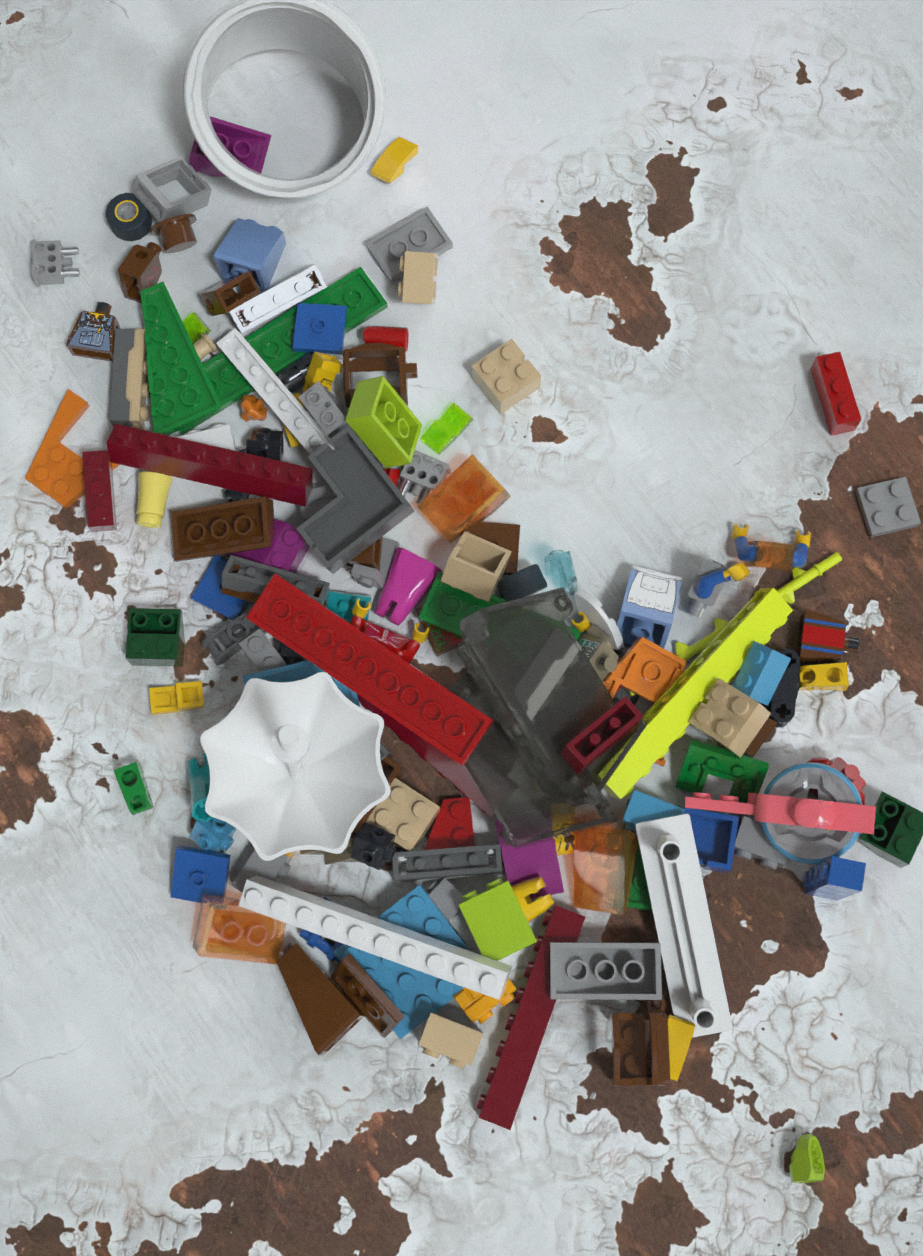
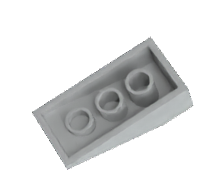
M550 943V999L662 1000L661 943Z

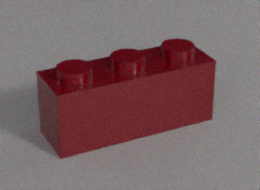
M108 450L82 452L88 528L91 532L117 530L113 471Z
M625 696L566 744L560 755L579 775L633 730L644 716Z

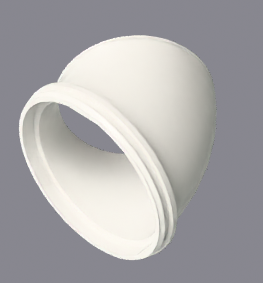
M232 0L217 10L207 20L192 43L184 68L183 101L187 120L195 140L209 161L221 173L236 184L252 192L274 198L298 199L316 196L339 186L355 174L365 163L378 141L383 126L386 110V88L383 70L371 41L355 20L328 0ZM285 49L312 55L332 66L350 84L361 106L363 129L354 146L332 167L304 178L284 179L271 177L250 169L241 163L220 141L208 112L209 96L215 82L235 61L259 51Z

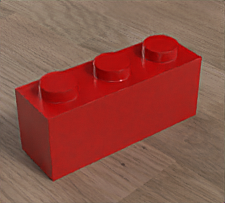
M841 352L816 356L810 370L830 435L855 431L862 419Z

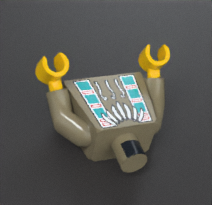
M578 612L583 621L576 623L572 620V623L577 630L581 632L587 631V634H583L577 642L581 647L576 653L578 659L571 668H566L562 674L564 679L560 686L574 692L586 687L602 684L609 672H613L617 668V661L619 659V656L614 652L615 645L610 635L595 624L590 625L589 619L583 612Z

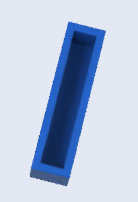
M831 856L821 861L820 864H815L809 868V871L804 873L802 885L806 887L805 894L838 901L861 892L866 863Z

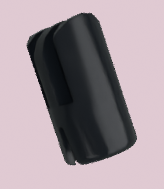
M310 353L304 354L275 374L280 378L292 369H296L295 372L281 381L286 386L298 377L302 378L288 388L291 393L305 383V377L309 367H306L310 365L313 357Z

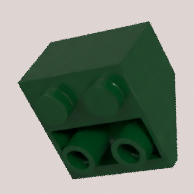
M129 608L125 659L132 666L183 667L185 637L182 610Z
M882 791L875 804L874 834L861 833L859 840L877 856L902 868L910 864L923 837V812Z

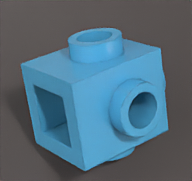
M217 818L207 822L197 820L189 837L203 850L214 852L222 850L225 852L234 843L233 835L236 828Z

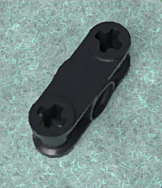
M785 649L780 652L791 658L790 666L786 668L767 708L771 713L768 718L777 722L776 728L786 726L795 714L799 689L800 657L798 653L791 649ZM778 709H781L782 714L785 715L783 719L780 718L779 713H776Z

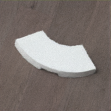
M580 589L575 592L574 596L578 612H583L587 616L590 625L595 624L610 635L615 645V650L623 648L624 642L620 630L614 619H609L600 608L603 604L584 590Z

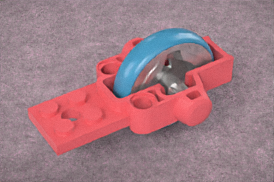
M800 763L784 769L772 779L764 794L748 793V803H739V797L720 795V800H712V794L693 792V797H686L685 808L755 815L754 821L761 822L763 831L772 846L785 857L803 864H820L821 861L831 856L841 857L855 844L860 833L874 834L876 806L863 805L860 794L852 781L839 770L821 763ZM810 788L818 789L819 800L807 799Z

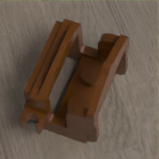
M385 343L363 344L343 350V380L346 407H350L355 389H353V372L399 370L400 387L391 386L408 406V379L418 378L417 363L406 362L404 347Z
M648 1000L647 1013H610V1016H608V1021H611L613 1077L610 1078V1082L613 1083V1086H665V1083L670 1082L668 1016L664 1010L663 1000H660V1007L657 1010L652 1009L651 1001ZM644 1020H649L651 1077H646Z

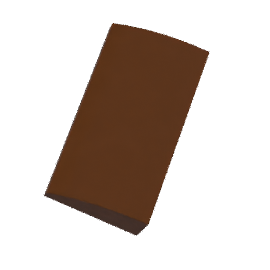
M266 496L171 512L174 561L176 562L264 549L272 546L274 505L273 500Z

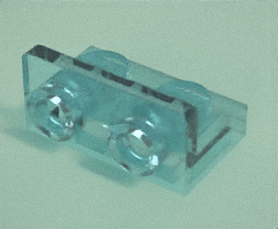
M556 550L550 552L548 556L544 557L546 576L558 573L557 578L560 589H565L567 596L574 595L577 592V577L570 551Z

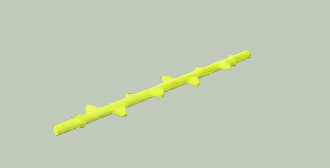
M835 552L817 565H812V568L808 571L799 568L792 569L793 580L778 589L777 592L786 603L793 604L795 602L794 591L817 576H822L823 572L842 561V557L838 552ZM716 618L714 620L715 631L692 646L677 642L675 644L676 656L688 661L703 651L729 622ZM627 690L631 697L635 695L631 691Z

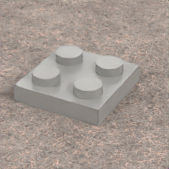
M906 477L856 489L855 492L870 538L918 527L921 524Z

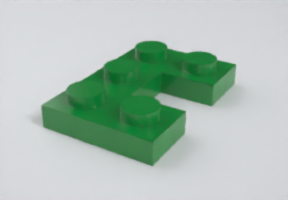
M691 739L675 787L692 793H702L708 774L732 781L728 796L739 797V803H748V793L760 792L769 763L744 755L740 758L731 751Z

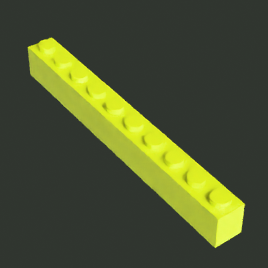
M760 588L643 715L644 717L639 724L625 735L590 773L610 796L618 799L628 796L633 791L634 784L651 771V766L654 762L667 754L669 751L668 747L674 740L681 738L685 734V728L690 724L689 720L702 702L707 704L708 700L705 697L718 678L726 683L733 681L753 642L756 641L765 645L771 639L770 635L775 629L786 623L788 620L787 616L793 610L774 588Z

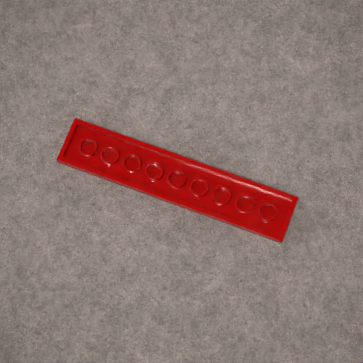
M277 574L273 575L246 617L462 766L466 764L494 721Z

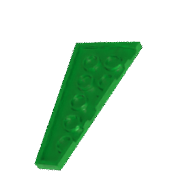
M164 281L142 290L141 300L145 325L144 335L147 348L146 358L153 432L170 435L224 411Z

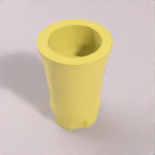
M155 472L138 473L137 525L148 528L161 527L169 490L173 482L172 477Z

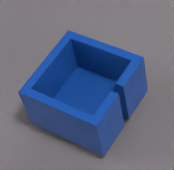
M684 808V814L690 815L700 866L703 864V869L721 873L730 872L732 870L739 817Z

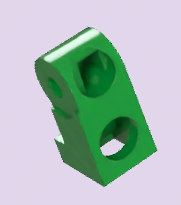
M134 762L113 770L132 815L153 808V802L147 789L148 786L143 775L141 763Z

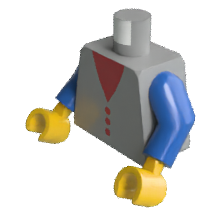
M704 558L687 595L693 598L687 612L701 618L707 605L714 606L724 583L731 581L730 577L736 582L749 576L750 571L746 565L736 563L731 567H727L712 559Z

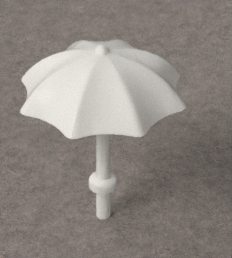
M319 672L306 679L293 682H270L258 678L248 680L239 701L231 712L218 724L204 731L200 737L210 770V787L205 803L206 813L238 829L252 843L258 856L264 861H270L283 854L298 850H322L334 854L342 853L347 847L352 831L361 818L372 807L386 800L391 793L380 759V739L384 728L383 718L352 703L337 688L331 676L326 672Z

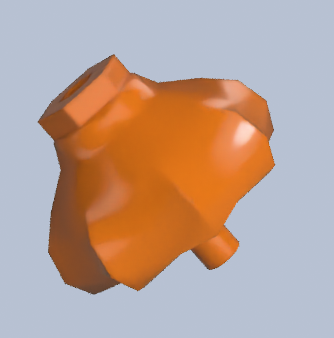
M244 395L242 397V413L240 415L246 422L249 420L263 421L267 418L268 409L264 406L262 399H257L254 395Z

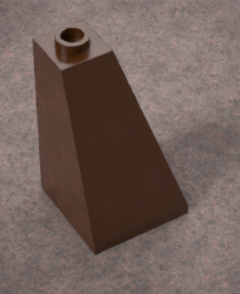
M289 943L278 953L280 958L276 963L315 1052L319 1056L325 1055L364 1015L299 943L294 945Z

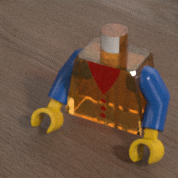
M734 523L731 538L735 540L738 558L744 562L747 568L792 573L793 567L802 568L806 564L808 547L811 540L810 531H808L807 535H801L799 530H797L794 545L767 541H748L746 536L749 526L744 524V528L737 526V523Z

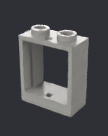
M181 156L137 175L133 193L150 213L161 222L174 216L193 213L208 206L212 189ZM177 179L191 195L171 203L157 187Z
M319 381L299 396V399L330 439L349 425L345 421L347 411L338 399Z

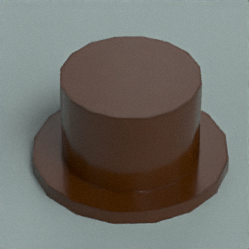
M195 214L174 216L153 225L150 228V232L152 235H160L166 253L180 252L197 244L191 226L197 219Z

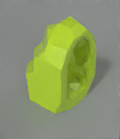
M812 1134L802 1135L796 1141L795 1150L791 1156V1164L789 1165L792 1183L820 1182L824 1179L825 1165L819 1141Z

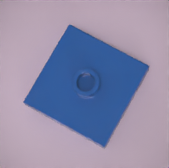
M298 303L293 351L314 353L316 351L324 354L343 355L347 306Z
M215 556L191 599L233 621L242 614L249 601L222 594V573L228 561Z
M178 845L175 852L170 897L223 907L225 904L231 855Z

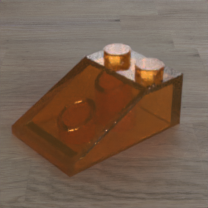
M472 454L417 507L451 543L463 535L464 531H469L492 515L511 495Z
M578 823L573 850L574 908L626 916L638 844L637 834L625 829Z
M203 894L192 945L199 956L277 964L276 961L279 959L278 953L281 951L286 927L285 922L238 906L239 899Z

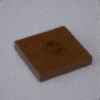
M470 521V534L512 551L503 575H511L517 572L520 525Z

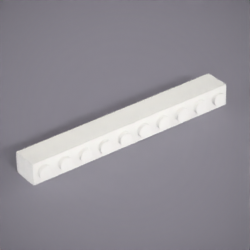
M258 875L246 880L238 905L498 1000L505 991L512 966Z

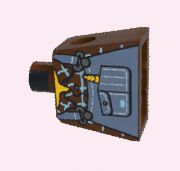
M97 302L95 312H80L66 344L73 356L113 362L115 329H120V325L116 317L110 315L112 308L110 304Z

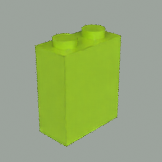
M501 878L486 884L488 890L480 894L476 890L461 897L463 902L459 903V907L482 956L496 961L537 942L509 881L503 882Z

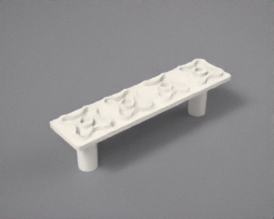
M686 813L636 823L635 826L658 940L661 943V955L673 1015L695 1023L696 1026L692 1037L730 1031L733 1027L690 815Z

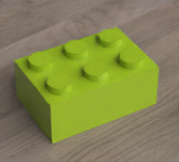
M384 376L358 381L345 421L385 468L410 464L421 431V422Z

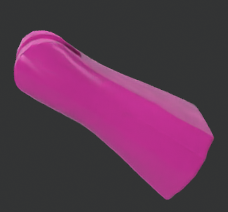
M397 547L374 614L384 618L393 602H396L397 606L393 610L389 622L399 626L427 589L434 583L438 572H442V570L428 560L404 548Z

